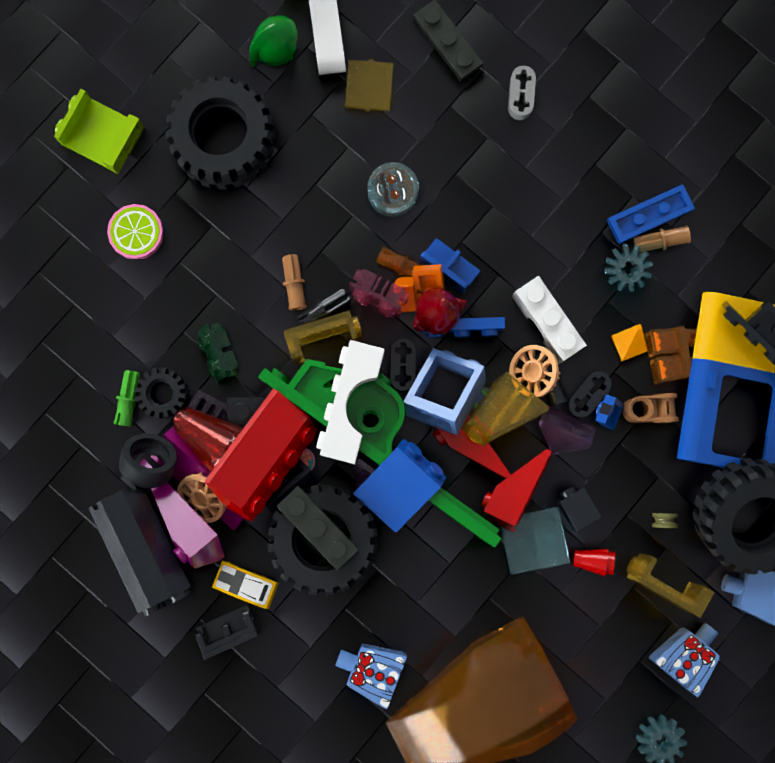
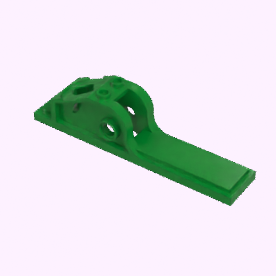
M306 359L291 381L275 368L271 372L266 368L263 369L258 376L261 381L272 389L279 391L298 408L327 428L329 421L324 420L325 411L328 403H334L336 392L331 391L332 385L329 381L333 380L336 374L341 375L342 369L325 366V362ZM380 372L377 380L363 383L351 393L346 409L350 424L362 435L359 451L379 466L392 453L393 439L401 429L405 416L402 398L390 387L391 381ZM366 415H376L379 418V423L372 428L365 426L363 419ZM440 488L428 500L490 546L495 548L501 540V537L497 535L499 531L497 527L444 489Z

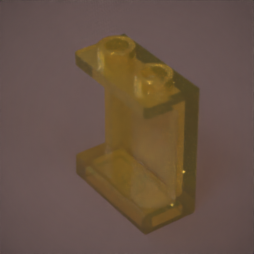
M350 311L283 331L291 358L295 364L306 361L302 345L343 332H349L352 341L359 342L358 337L362 336L357 316L351 317Z
M641 553L638 557L634 556L627 567L629 572L627 578L679 609L701 618L714 591L705 586L689 582L682 594L651 576V571L657 562L656 558Z

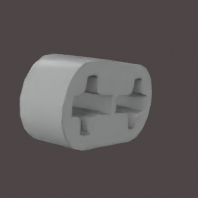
M528 66L515 68L510 79L508 111L517 120L528 118L534 107L536 75L533 69ZM521 74L525 75V79L530 80L526 82L524 89H520L521 82L517 80ZM520 96L524 97V106H528L524 108L523 112H520L519 108L514 106L518 104Z

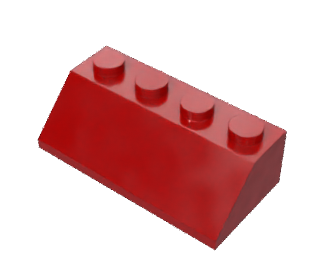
M272 389L204 482L227 509L253 522L255 517L263 511L266 502L273 492L280 487L282 480L291 467L296 465L304 449L314 440L318 430L305 412L279 391Z

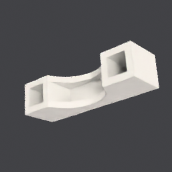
M350 340L348 347L343 346L339 363L344 364L341 375H335L331 390L336 392L334 403L327 404L324 420L329 421L326 432L320 431L316 448L321 449V456L351 464L356 463L362 435L352 427L347 418V402L351 393L358 386L378 379L385 349Z

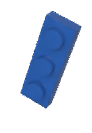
M682 184L611 216L606 221L619 245L690 213L695 207Z
M505 317L459 319L457 325L448 333H454L455 338L470 337V332H481L483 337L498 336V331L505 329ZM420 331V334H426L427 339L443 338L442 334L434 335L426 331Z

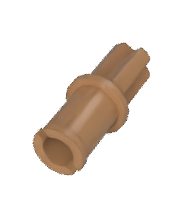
M686 225L665 231L661 228L659 232L636 236L633 241L636 252H644L659 248L666 250L669 246L691 243L689 227Z
M296 254L286 255L282 258L285 275L283 286L287 288L289 310L307 308L303 291L305 280L301 278L299 257Z

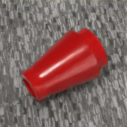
M609 548L575 550L573 567H579L605 577L606 574L613 575L616 552H610Z

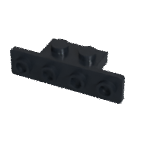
M766 300L745 319L725 301L722 304L726 310L723 314L725 318L735 327L740 323L747 330L743 335L754 346L760 343L767 350L763 354L775 365V306Z

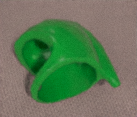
M278 15L268 17L261 22L249 49L251 67H255L259 60L271 66L286 64L294 58L297 29L295 23L290 18Z

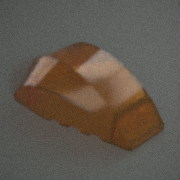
M522 616L473 642L435 679H432L421 692L387 720L386 724L406 763H495L532 754L567 731L576 722L577 717L542 647Z

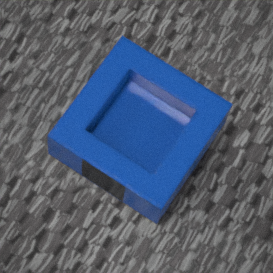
M606 394L604 401H601L597 407L595 420L603 427L614 431L624 404L617 398Z

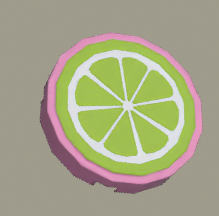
M138 204L127 205L116 211L109 221L107 230L109 243L115 251L125 258L133 260L148 258L154 254L162 244L164 236L162 221L157 214L150 208Z

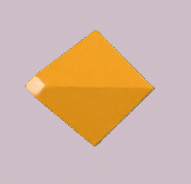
M641 324L611 336L621 362L648 351Z

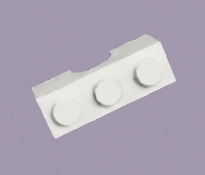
M539 276L514 292L512 298L527 319L530 318L536 324L544 338V345L556 356L558 365L587 346Z

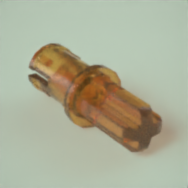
M386 247L382 248L376 263L398 272L399 276L403 274L407 277H413L412 270L414 266H422L409 260L410 256L404 257Z

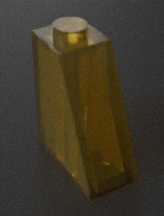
M505 372L492 383L461 429L468 434V437L473 442L479 443L483 447L546 413L549 407L512 375Z

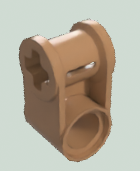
M677 393L655 394L629 399L624 403L623 417L631 423L679 422V417L676 416L675 410ZM635 402L639 403L643 408V414L640 417L633 413L632 409Z

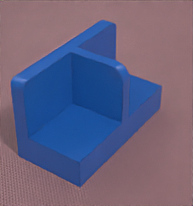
M437 238L426 252L423 251L420 255L419 262L423 265L442 264L444 280L462 294H464L480 273L479 269L460 256L461 252L458 249L456 252Z

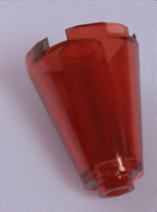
M193 408L180 410L173 420L175 424L174 431L210 472L243 430V427Z

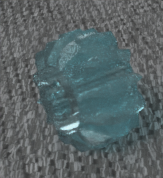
M623 244L622 254L616 248L612 250L613 254L617 257L616 259L606 258V263L613 265V267L604 269V272L608 275L614 274L608 281L610 284L619 281L617 285L618 290L622 291L627 283L629 291L632 292L634 291V282H637L640 287L645 286L644 282L640 279L642 276L651 278V273L644 269L652 267L653 263L651 261H644L649 255L646 251L638 255L640 249L638 245H634L631 253H629L628 245ZM627 261L635 265V268L631 269L630 274H627L624 270L621 272V268L626 267Z
M660 715L656 722L653 717H649L648 722L650 726L648 728L643 724L640 725L639 728L644 732V735L636 736V740L643 743L639 746L638 750L641 754H646L645 759L649 763L655 760L656 763H665V760L669 763H675L673 757L675 754L683 757L684 754L679 750V747L687 745V741L681 738L685 731L681 727L676 728L677 721L673 718L667 722L666 717ZM663 735L667 739L666 741H662L659 746L656 743V741L661 740Z

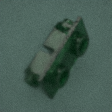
M219 322L209 327L208 324H205L199 330L198 343L203 351L205 350L209 360L207 361V367L212 377L215 376L217 383H220L226 377V374L228 378L237 376L239 366L233 350L225 353L222 352V348L230 346L225 328L221 327Z

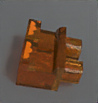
M684 326L670 329H654L645 333L649 358L656 357L650 360L654 385L690 377L693 356L690 357L688 347L695 345L697 329H685Z

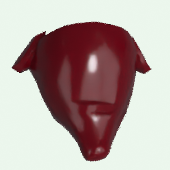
M441 288L427 289L417 301L413 328L416 331H426L434 335L448 333L457 325L467 301L455 298L450 292Z

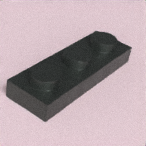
M433 0L413 14V20L460 82L483 67L482 60L436 0Z
M299 486L277 505L278 509L336 570L359 550Z

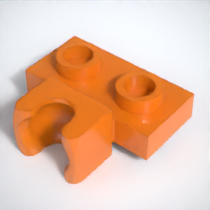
M442 264L414 266L412 270L413 277L396 279L393 287L394 293L406 295L401 296L399 299V304L396 308L398 312L416 311L417 301L427 289L441 288L445 290Z

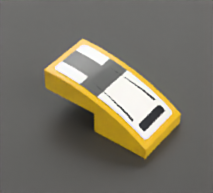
M222 561L212 588L269 610L279 582L256 572H250L228 561Z

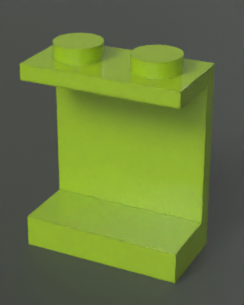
M80 89L79 93L71 98L68 105L69 110L64 119H60L57 123L54 137L61 145L119 174L144 126L139 118L131 114L126 117L91 99L86 91Z

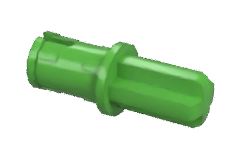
M125 370L120 396H116L118 404L113 424L132 427L136 404L135 397L137 394L135 387L138 388L139 372Z

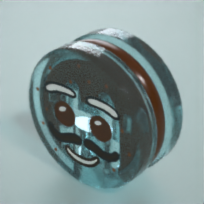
M396 162L385 163L377 167L368 180L367 188L370 204L378 213L388 217H398L408 213L414 207L418 198L419 184L414 172L406 165Z

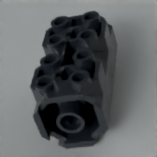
M135 485L136 489L129 491L128 488H125L96 503L97 506H91L88 509L137 613L143 612L146 617L166 607L165 600L170 599L171 603H174L192 594L190 588L195 585L189 575L190 568L187 562L183 564L173 553L175 545L165 525L155 497H152L148 488H141Z

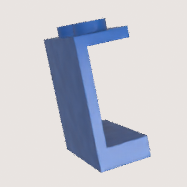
M403 439L396 449L360 484L353 494L396 533L441 488L447 477L443 475V470L436 463L429 462L422 455L417 445Z

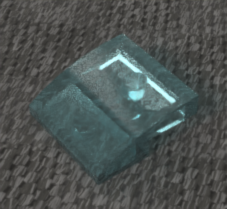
M558 507L524 513L515 532L501 526L511 574L570 563Z

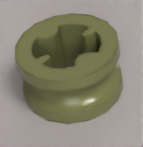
M652 513V517L655 518L652 527L678 528V524L675 523V518L678 517V514Z

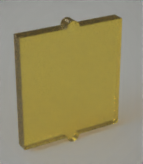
M373 59L368 61L349 60L345 108L365 109L366 112H369L370 109L390 111L393 63L374 62Z

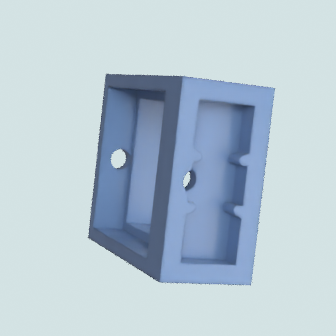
M433 348L403 401L406 416L458 435L486 382L484 366L475 360H465L457 357L450 351H440ZM438 367L469 378L453 410L421 398Z

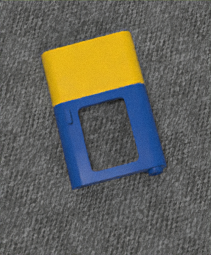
M704 292L702 294L677 459L726 468L725 465L733 461L736 464H740L742 458L716 454L712 450L722 379L726 375L766 383L772 386L762 459L767 460L770 464L775 463V365L763 354L767 350L760 343L754 346L743 335L747 330L740 323L735 327L725 318L723 314L726 310L722 306L727 301L747 319L764 302L722 293Z

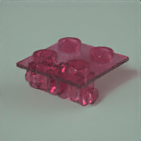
M358 269L353 278L357 283L355 284L351 281L349 283L350 294L354 295L353 300L364 306H368L370 303L378 307V312L392 319L394 315L400 318L402 306L398 304L399 302L405 304L409 293L405 292V288L392 283L386 297H384L390 281H386L381 293L378 294L376 291L383 277L378 278L371 291L377 275L366 269L363 271Z

